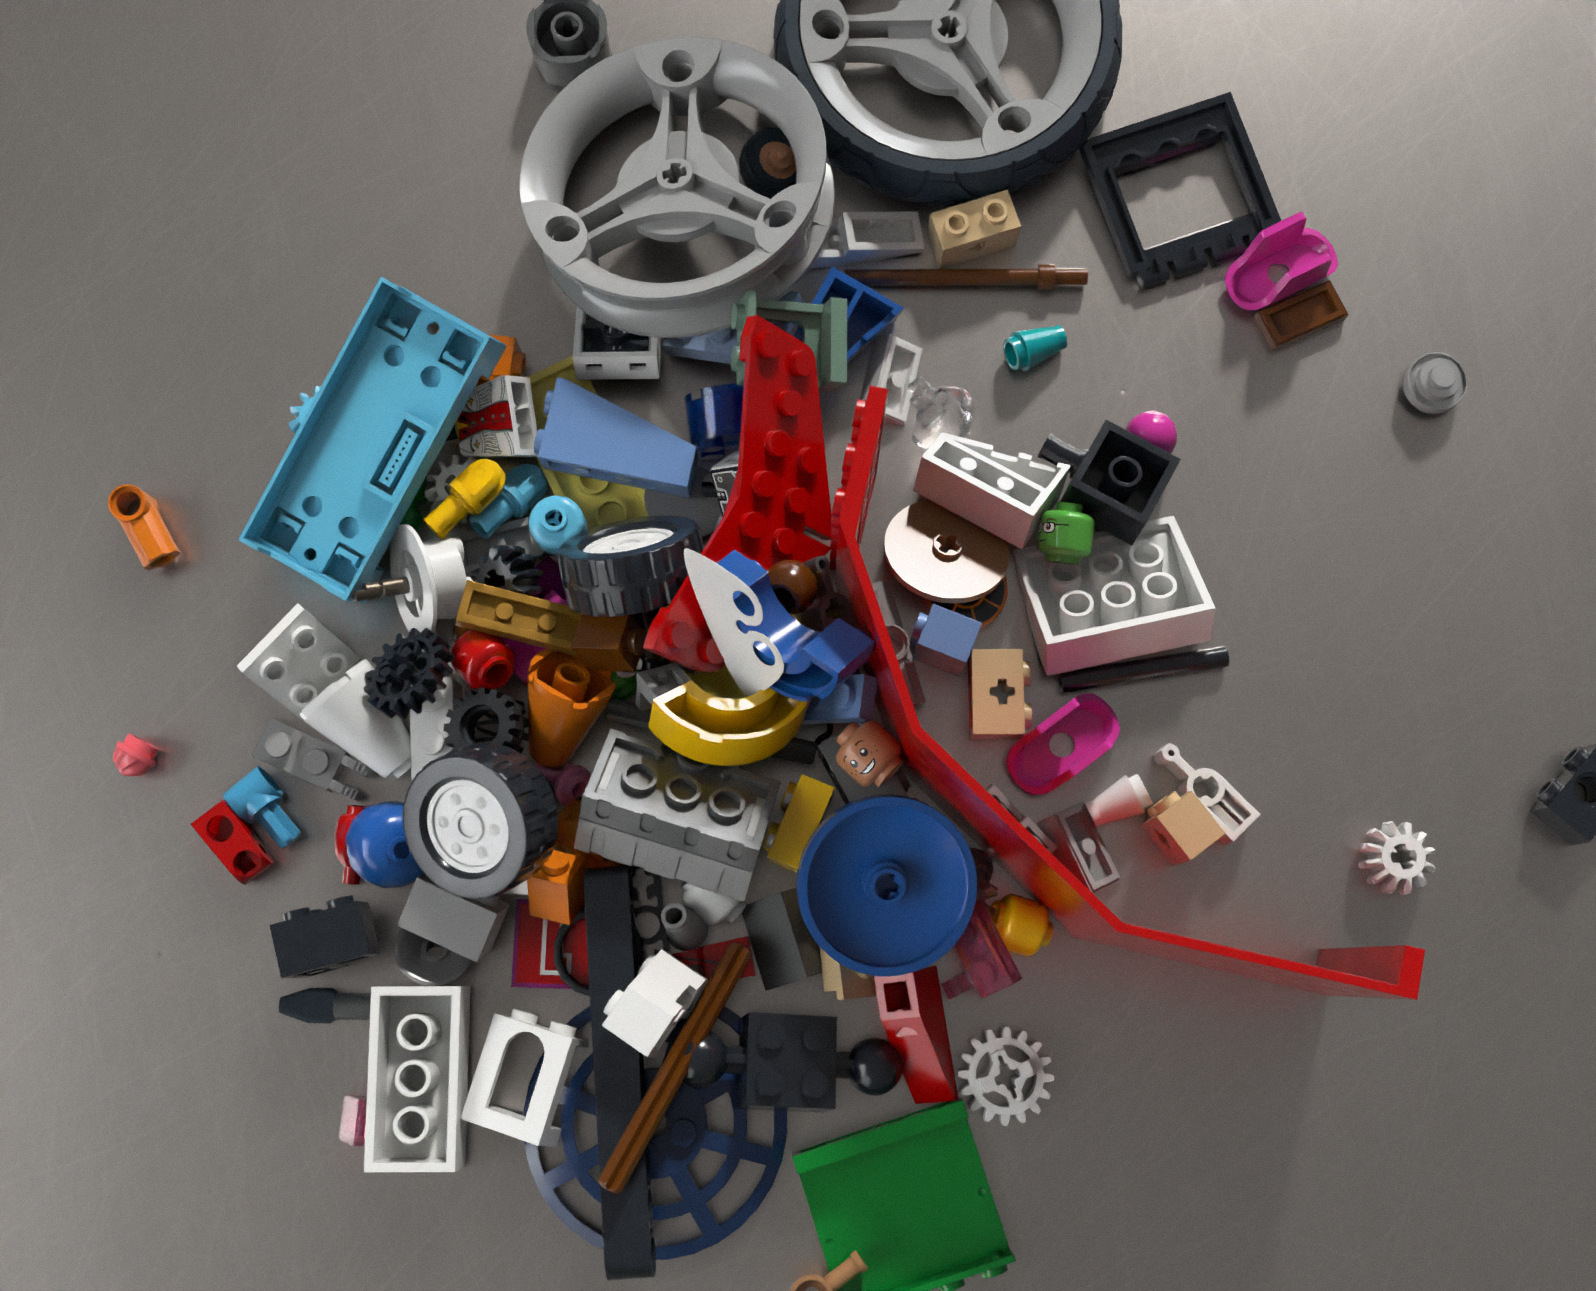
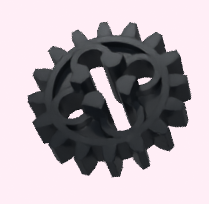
M412 628L407 638L401 633L397 634L394 645L390 646L385 643L382 646L385 652L382 657L372 658L371 661L376 665L375 669L365 673V677L371 681L363 688L364 692L370 696L367 701L391 719L395 715H398L401 719H406L410 709L420 714L422 712V703L428 701L433 704L436 701L435 691L437 689L444 690L447 687L442 681L443 677L453 673L454 669L448 665L454 659V655L448 650L449 644L428 628H425L422 632Z

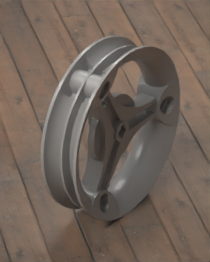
M681 37L637 45L620 51L584 71L571 81L544 110L528 139L520 169L519 192L526 223L536 243L541 248L545 263L559 288L578 308L592 318L615 329L640 336L682 338L704 335L731 327L732 307L747 290H755L756 299L780 300L804 277L814 264L824 246L834 214V178L827 156L825 132L816 104L807 89L788 69L768 55L735 42L715 38ZM727 99H732L744 103L767 116L781 129L789 140L796 163V184L780 191L771 199L757 194L742 185L739 169L732 152L715 137L703 133V113L720 106ZM652 104L654 108L660 111L658 125L653 138L640 145L626 159L619 172L617 185L611 192L577 213L563 206L569 175L583 150L600 132L616 120L643 106ZM676 116H688V129L686 131H675ZM733 209H737V210H739V211H741V212H744V213H746V214H748V215H751V216H753V217H755V218H757V219H756V221H755V220H753V219H751V218H748V217H746V216H744V215H741V214H739V213L733 211ZM710 232L745 240L758 246L740 261L718 272L692 280L673 283H650L627 279L599 267L598 259L618 247L646 237L663 242H682L701 237Z

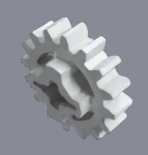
M1002 1026L1000 1037H996L991 1029L984 1030L986 1041L981 1043L972 1038L970 1043L975 1051L972 1055L961 1053L959 1056L968 1063L967 1069L956 1071V1076L967 1079V1085L960 1088L959 1092L962 1096L973 1095L974 1098L968 1106L972 1111H976L982 1106L985 1108L983 1112V1119L990 1122L995 1114H999L1001 1125L1008 1126L1010 1115H1015L1017 1120L1023 1124L1026 1122L1025 1110L1029 1108L1039 1114L1041 1109L1036 1103L1039 1097L1050 1099L1051 1094L1043 1089L1044 1082L1054 1081V1075L1044 1072L1043 1067L1052 1062L1049 1056L1038 1057L1036 1053L1042 1046L1041 1042L1036 1040L1027 1045L1025 1043L1027 1032L1020 1030L1015 1038H1011V1031L1007 1026ZM1003 1045L1017 1047L1027 1055V1058L1017 1061L1009 1058ZM987 1052L989 1062L985 1072L976 1077L978 1063ZM1000 1062L1008 1069H1015L1016 1074L1010 1077L1011 1091L1003 1083L995 1082L994 1077L1000 1074ZM1034 1076L1032 1088L1024 1098L1021 1092L1027 1078ZM996 1091L1003 1095L1007 1106L995 1105L987 1101L982 1094Z

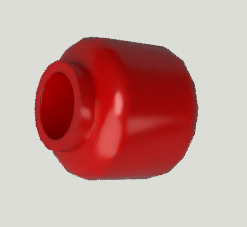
M469 630L457 639L451 650V653L454 655V659L451 661L453 669L474 690L483 687L490 690L502 687L508 682L514 671L516 662L514 651L499 636Z

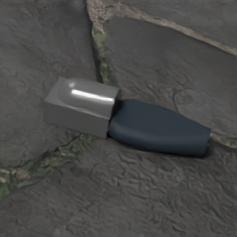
M308 988L281 997L279 1012L306 1023L330 1024L336 1019L370 1020L371 993H338L333 988Z

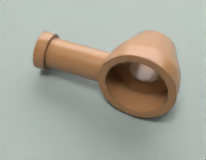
M854 1250L850 1253L848 1259L824 1277L816 1274L801 1276L794 1282L790 1291H805L809 1287H815L819 1291H837L859 1273L866 1272L868 1267L859 1253Z

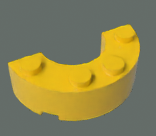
M690 680L653 699L648 727L665 745L692 760L719 766L744 765L767 758L788 744L801 727L810 700L806 702L791 699L771 688H767L764 691L760 689L754 695L741 699H724L704 692Z

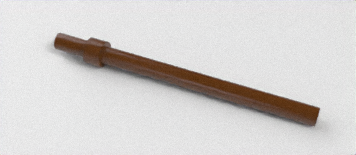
M1038 264V268L844 269L846 275L865 286L1037 285V289H1055V285H1087L1088 282L1087 268H1056L1055 264Z

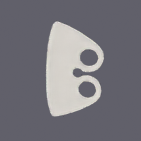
M685 548V565L692 587L712 637L731 676L740 690L747 696L754 695L760 689L766 690L783 674L784 663L782 656L774 643L764 634L757 631H748L747 634H744L738 629L736 624L737 620L749 626L761 624L763 621V611L756 594L749 586L722 566L693 550ZM735 591H741L751 599L755 608L753 616H747L737 608L733 600V593ZM755 641L763 642L771 649L775 657L774 665H766L756 656L753 648Z

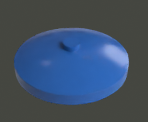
M881 794L867 796L845 804L830 814L816 828L805 845L797 870L796 893L801 916L806 927L821 949L831 958L859 973L873 976H898L929 966L945 955L956 944L964 933L973 914L977 895V874L973 855L966 840L947 817L935 808L914 798L902 795Z

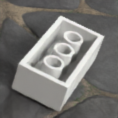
M471 986L371 987L364 1173L456 1172L465 1167L467 1121L460 1118L468 1096Z

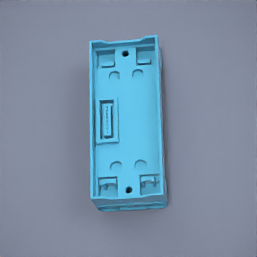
M381 276L238 540L259 552L271 556L320 584L327 591L344 601L354 602L352 595L355 591L362 590L363 583L379 581L384 570L378 566V563L481 375L487 379L490 378L507 346L401 286L399 287ZM368 600L361 601L360 603L366 604Z

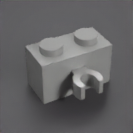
M423 873L415 880L397 926L478 962L491 951L509 904L498 900L499 895L482 899H469L453 895L438 887Z

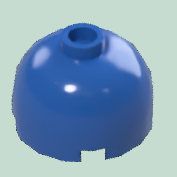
M399 801L381 802L364 808L352 820L345 838V846H347L348 861L351 868L364 881L381 888L404 887L415 882L416 878L423 874L406 842L403 829L404 803Z

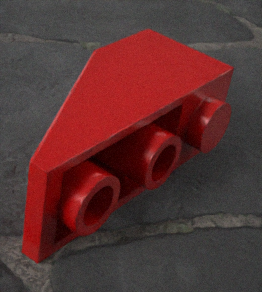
M937 965L928 966L904 975L874 976L881 1023L890 1044L897 1050L902 1059V1073L915 1104L958 1100Z

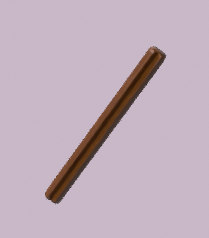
M735 942L728 945L598 1178L599 1185L611 1193L620 1194L623 1191L687 1075L695 1048L709 1035L751 959V951L743 945ZM692 1041L694 1045L692 1052L687 1055H684L688 1045Z

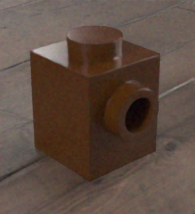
M581 615L571 649L588 670L635 672L640 655L645 652L643 645L647 634L633 615L612 617Z

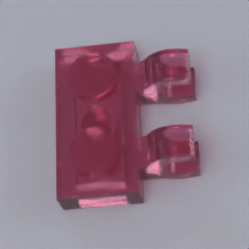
M981 898L976 900L971 919L964 933L953 946L956 948L967 970L941 983L949 1000L974 987L977 988L981 998H984L1023 979Z

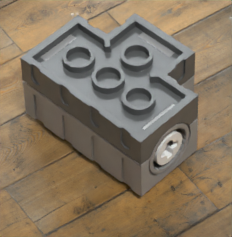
M610 729L582 796L574 849L587 853L589 851L597 853L609 860L629 866L635 865L657 875L673 880L674 878L686 881L689 885L715 893L718 891L730 895L729 897L744 901L781 781L753 775V772L741 769L742 765L719 766L692 760L672 750L656 736L654 741H650L640 737L634 738L625 735L624 732Z

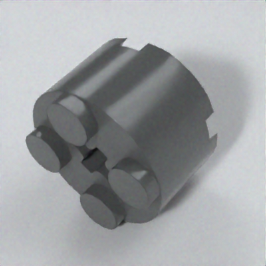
M544 0L536 10L533 8L529 13L526 25L528 40L537 68L549 84L566 87L584 71L612 56V43L606 15L600 5H597L592 0Z

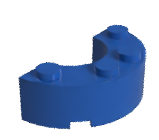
M733 550L717 563L749 586L761 604L763 621L760 625L749 626L740 620H737L736 624L738 629L744 634H747L748 631H757L764 634L779 650L784 663V671L781 677L769 688L799 701L808 702L813 696H819L822 700L831 694L870 657L874 647V640L869 638L863 630L852 627L839 617L822 632L813 631L801 625L778 601L770 585L768 571L757 561L750 560L736 550ZM735 591L733 593V600L737 608L743 614L753 616L755 608L751 599L743 592ZM755 641L753 648L756 656L764 664L774 665L775 657L771 649L763 642Z

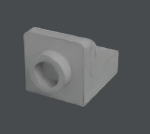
M676 662L638 672L636 706L640 711L652 709L653 699L681 686L691 679Z

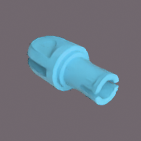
M522 464L512 469L505 476V487L500 495L481 514H474L469 518L471 527L478 535L488 539L510 517L522 518L543 498L547 492V480L543 471L538 466Z

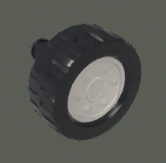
M647 516L605 524L571 537L559 547L557 554L560 577L568 605L573 611L587 616L612 617L633 615L647 634L660 608L670 605L688 575L684 559V549L688 548L699 554L704 549L699 526L692 519L681 516ZM645 649V652L640 655L643 663L640 670L637 669V671L642 672L671 664L669 659Z
M489 742L485 744L475 743L452 750L427 763L413 778L407 790L403 805V829L408 848L418 867L441 889L453 895L469 899L498 896L519 886L535 875L550 858L558 832V812L554 798V788L537 766L526 756L510 747Z

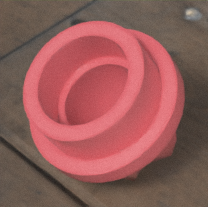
M128 733L123 742L118 741L115 745L113 761L118 771L124 776H142L157 763L154 761V758L159 749L131 733Z

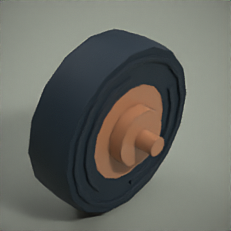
M768 127L755 132L742 148L739 158L740 175L749 189L771 199L780 191L796 184L795 158L789 140L780 128Z

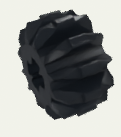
M497 545L494 548H490L489 553L478 556L480 568L471 571L477 578V583L532 597L544 591L538 584V578L545 572L534 569L537 557L526 554L525 548L518 545L508 547L506 545Z

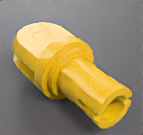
M480 459L471 463L448 484L450 495L426 516L423 522L439 538H445L452 528L468 514H481L500 495L505 487V473L497 462L490 459Z

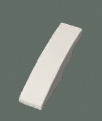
M918 211L842 212L838 219H832L824 246L810 269L879 261L922 252L924 250V243Z

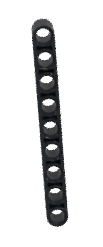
M629 865L585 868L584 900L600 1175L646 1094L644 1055L602 1026L608 1017L603 1011L611 997L619 989L624 992L638 974L632 871ZM648 1144L620 1194H613L600 1186L604 1264L608 1281L655 1277L656 1248Z

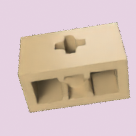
M1004 190L930 213L927 236L939 269H944L1015 247L1021 224L1009 192Z
M1023 649L971 650L968 658L969 740H1019L1025 735V729H1031L1032 706L1031 703H1024V686H1030L1031 665L1030 661H1023ZM997 686H1002L1003 693L1010 694L1003 704H998L996 696H990Z
M1192 790L1181 796L1175 791L1168 796L1165 795L1146 810L1150 817L1140 824L1173 866L1191 861L1226 834Z

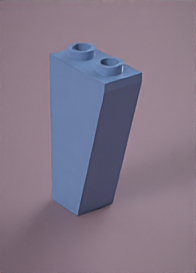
M557 377L554 390H548L545 397L544 414L548 415L544 430L539 429L537 431L534 442V453L538 454L544 469L690 498L699 461L696 446L567 379Z

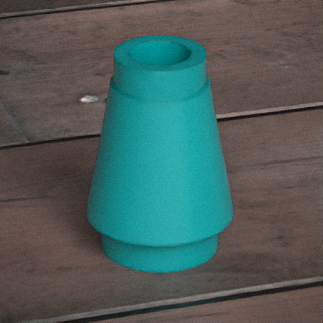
M1060 325L1012 332L1010 338L1005 339L1003 342L1006 361L1013 370L1022 369L1027 371L1060 350L1067 347V336Z

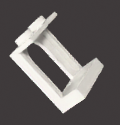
M513 1009L511 1016L494 1013L460 1119L536 1146L557 1147L562 1129L552 1126L554 1115L576 1046L588 1048L589 1041L575 1037L577 1028L554 1021H551L549 1028L536 1024L538 1016L525 1011ZM531 1032L539 1037L545 1052L527 1114L523 1116L491 1105L490 1100L511 1040L518 1034Z

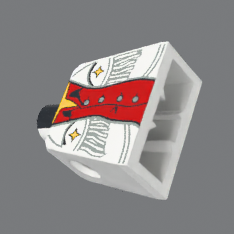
M502 375L474 388L446 442L450 445L459 444L460 452L464 457H538V454L534 453L537 425L530 378Z

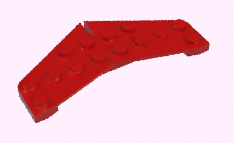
M759 315L749 316L746 318L740 340L739 360L745 363L738 470L723 518L701 555L718 563L730 552L736 550L746 558L757 561L767 571L774 564L785 559L803 563L815 557L826 555L831 550L830 547L803 534V531L822 540H831L832 516L815 355L807 344ZM688 574L668 608H661L648 629L643 649L695 671L716 672L725 665V662L706 623Z

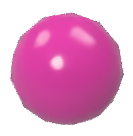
M1155 410L1142 412L1133 417L1126 427L1127 431L1171 454L1174 451L1177 443V431L1174 422L1166 414Z

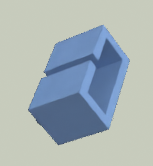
M933 604L929 615L920 612L910 639V645L916 647L913 659L959 677L967 663L982 622Z

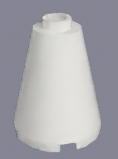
M364 659L346 672L347 676H344L336 683L333 682L301 711L302 713L299 716L305 723L383 778L388 777L392 773L398 779L411 768V736L398 715L391 719L367 701L370 696L364 692L363 688L371 681L365 677V673L374 670V668Z

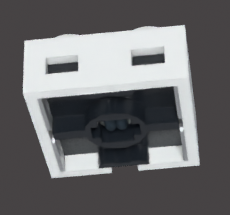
M577 307L573 345V363L576 380L659 379L661 338L640 336L615 329L592 318Z

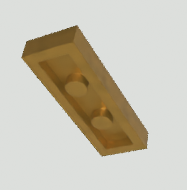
M467 580L455 626L577 656L571 649V644L582 614L573 611L567 605Z

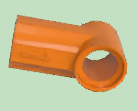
M130 484L118 486L111 492L108 498L109 511L119 520L143 567L146 570H151L175 561V558L181 553L159 514L158 502L151 495ZM136 499H140L141 505L139 510L135 514L128 516L129 504Z

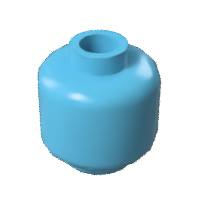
M556 495L544 498L536 504L529 518V528L533 538L541 549L552 555L558 554L559 547L565 541L588 530L583 512L578 504L568 497Z

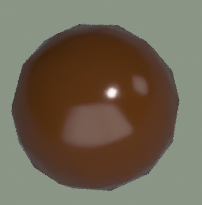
M785 559L767 570L770 585L778 601L790 615L794 616L802 613L813 604L818 591L817 579L811 569L802 562Z

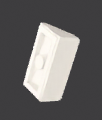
M891 334L877 338L873 342L860 399L867 400L870 385L888 389L884 422L903 426L906 423L923 349Z

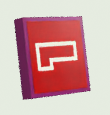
M516 899L511 987L571 989L561 979L554 964L553 944L562 923L531 916L529 899ZM586 918L577 921L567 932L562 945L563 962L568 973L578 983L589 986Z

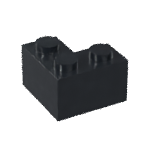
M353 895L327 901L326 910L316 909L310 911V908L306 907L283 913L284 921L270 925L281 978H308L348 967L350 962L379 955L380 950L369 903L362 901L354 902Z

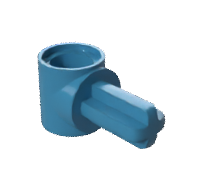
M256 766L223 794L228 805L241 819L247 823L259 822L279 848L284 849L292 845L301 835L300 830L279 806L283 800L281 788L260 766Z

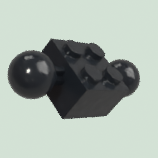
M749 1012L740 1018L739 1047L725 1046L721 1038L710 1031L709 1035L695 1048L690 1060L688 1073L682 1083L692 1088H705L716 1083L723 1074H738L737 1109L824 1113L836 1108V1078L849 1079L858 1091L866 1095L879 1096L888 1093L899 1083L903 1072V1063L897 1050L889 1041L882 1038L864 1039L858 1042L850 1052L836 1051L837 1017ZM692 1041L688 1045L684 1055H687L692 1052L694 1047Z

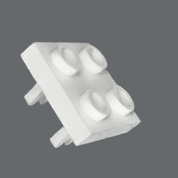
M297 603L237 667L244 675L298 718L302 719L299 716L302 713L301 711L329 685L339 681L360 657Z

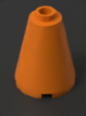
M550 649L542 650L533 657L528 669V719L530 727H528V750L530 756L536 762L549 768L560 767L569 762L613 696L615 682H612L611 679L612 671L588 670L578 656L557 653V651Z

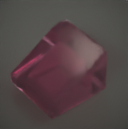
M347 1095L344 1097L339 1137L341 1141L352 1146L365 1145L367 1096Z

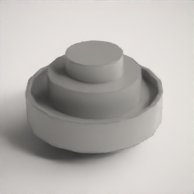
M1428 352L1418 357L1405 371L1403 379L1404 393L1409 402L1418 410L1429 414L1444 413L1454 408L1466 395L1468 388L1467 372L1461 362L1452 355L1442 352Z

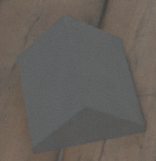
M796 888L776 893L746 905L742 915L765 991L822 973L820 947L813 939L801 916Z

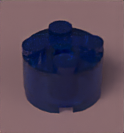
M737 383L700 389L701 398L693 400L691 393L684 397L690 444L697 447L702 460L725 457V450L739 449L744 386H739Z

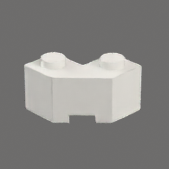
M661 949L657 955L652 953L648 956L639 969L637 977L628 985L624 992L619 989L611 997L603 1011L608 1017L602 1026L646 1057H655L680 1018L687 1019L709 979L671 953Z

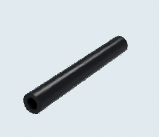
M1219 646L1083 668L1058 674V682L1061 693L1228 667L1229 653L1226 646Z

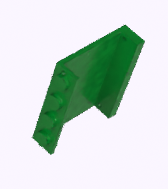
M958 1097L959 1099L955 1101H945L792 1152L794 1165L802 1182L829 1272L848 1259L850 1253L854 1250L859 1253L868 1267L866 1272L859 1273L837 1291H929L938 1288L939 1291H954L965 1285V1278L980 1273L984 1279L992 1278L1008 1271L1006 1264L1016 1261L1009 1247L967 1120L969 1116L962 1098Z

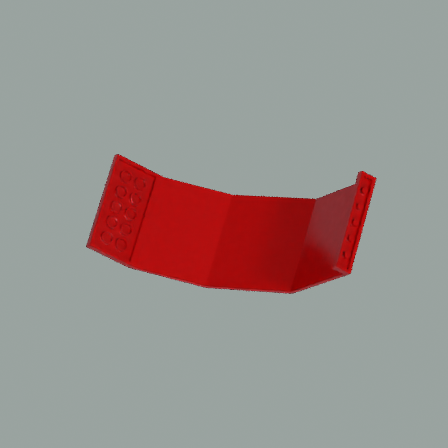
M870 385L867 400L858 399L852 422V443H847L842 465V487L837 488L832 508L831 552L829 560L830 570L836 571L835 585L837 591L849 600L857 627L874 640L872 653L867 663L863 664L866 675L877 678L875 702L884 728L902 746V752L899 757L904 761L901 765L903 772L1029 896L1046 906L1048 914L1073 938L1327 996L1417 1000L1425 949L1408 945L1319 949L1316 966L1123 923L920 726L860 552V545L878 470L888 389Z

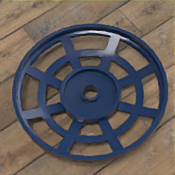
M590 1006L574 1016L566 1025L577 1028V1032L582 1026L590 1022ZM724 1006L718 1019L729 1025L739 1035L741 1017ZM680 1018L665 1042H668L662 1064L687 1019ZM544 1052L529 1082L523 1116H526L543 1064ZM592 1052L580 1065L569 1087H563L559 1099V1104L563 1105L561 1112V1138L567 1161L545 1173L539 1158L538 1147L525 1141L524 1145L527 1162L536 1186L550 1209L571 1231L591 1245L604 1250L603 1235L579 1221L562 1204L553 1190L576 1177L580 1185L596 1201L601 1203L600 1185L588 1171L599 1165L598 1144L579 1154L574 1133L576 1109L596 1116L595 1095L581 1091L594 1070ZM645 1068L646 1092L660 1068ZM723 1074L716 1083L705 1088H692L682 1083L664 1115L667 1121L665 1131L660 1135L652 1136L649 1142L651 1179H661L670 1176L683 1199L677 1203L653 1206L654 1220H665L690 1212L703 1236L689 1242L666 1247H655L656 1260H669L692 1255L719 1243L739 1229L759 1208L773 1186L783 1160L787 1138V1111H774V1135L771 1147L746 1141L747 1109H737L738 1074ZM727 1092L731 1099L734 1114L732 1137L707 1130L708 1115L706 1104ZM701 1148L727 1155L716 1176L704 1188L699 1190L687 1166L695 1159ZM740 1159L766 1165L761 1180L749 1199L729 1220L719 1226L706 1202L711 1200L727 1184L736 1170Z

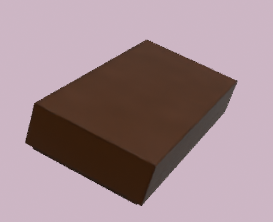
M1328 280L1258 311L1254 318L1272 352L1345 320L1349 314L1331 281Z

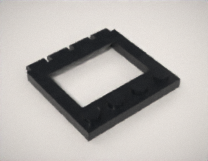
M1231 92L1086 139L1079 148L1127 277L1129 279L1136 276L1138 284L1142 289L1170 280L1168 265H1170L1173 275L1179 277L1206 268L1208 262L1205 253L1208 254L1213 265L1242 256L1245 252L1243 240L1248 248L1259 232L1281 221ZM1223 141L1250 213L1143 249L1116 176Z

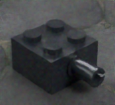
M1105 420L1089 450L1085 448L1084 451H1081L1050 433L1037 456L1057 466L1058 462L1071 465L1069 478L1072 480L1060 502L1083 505L1082 513L1093 517L1096 527L1131 546L1146 525L1181 460L1108 420Z

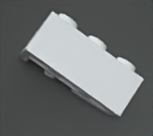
M942 432L921 457L913 491L1022 549L1039 527L1041 514L1051 510L1059 500L1071 465L1059 462L1057 467L1031 461L1032 455L1020 452L1018 458L992 451L993 445Z

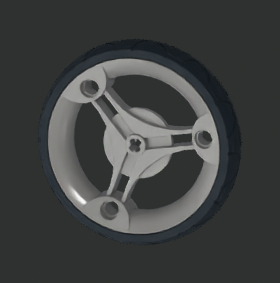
M780 0V3L777 4L774 19L775 61L782 64L796 76L816 104L825 132L827 156L834 166H837L844 174L862 185L884 195L926 205L956 206L1004 190H1008L1009 195L1015 194L1044 179L1046 174L1050 175L1075 154L1101 120L1102 113L1106 111L1113 96L1122 59L1123 25L1119 11V0H1052L1062 27L1063 45L1056 77L1042 100H1016L1005 83L999 68L1006 54L1008 26L1005 16L995 0H901L894 10L865 15H847L840 0ZM849 38H888V39H851V40H849ZM866 62L893 66L906 81L916 88L935 95L955 97L982 129L981 137L957 141L932 140L907 134L891 127L870 113L848 89L841 77L846 63ZM983 85L999 107L994 112H992L978 91V88ZM1005 130H1012V131H1014V132H1016V133H1009V132H1006Z

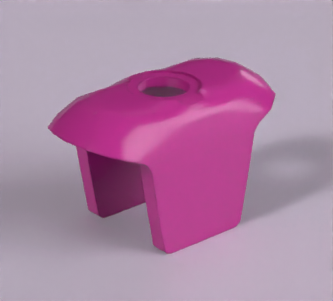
M1302 211L1259 232L1243 255L1232 263L1227 270L1225 284L1229 296L1244 310H1258L1296 294L1335 272L1338 260L1333 246L1318 230L1304 228L1307 218ZM1274 264H1282L1289 271L1276 284L1269 279L1268 268Z
M1083 693L1073 698L1010 748L1006 763L1014 782L1032 795L1046 794L1067 782L1113 747L1112 744L1117 740L1120 731L1116 714L1109 704L1094 693ZM1065 733L1072 738L1074 749L1069 756L1058 757L1052 753L1049 743L1054 734Z

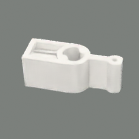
M1168 743L1153 755L1156 764L1165 766L1180 781L1177 790L1179 796L1191 790L1194 793L1193 783L1198 784L1202 781L1206 783L1209 789V796L1205 795L1197 798L1226 833L1218 839L1223 845L1234 842L1261 815L1218 772L1209 768L1194 770L1180 756L1177 746Z

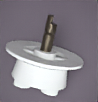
M399 525L390 544L392 579L380 580L379 583L377 581L363 583L362 590L355 591L352 595L353 601L361 602L378 599L381 596H395L399 612L409 632L412 628H416L419 632L428 628L434 633L437 619H456L467 580L473 581L471 577H466L462 562L464 560V546L458 536L450 538L446 535L443 539L435 537L422 542L417 532L410 525Z

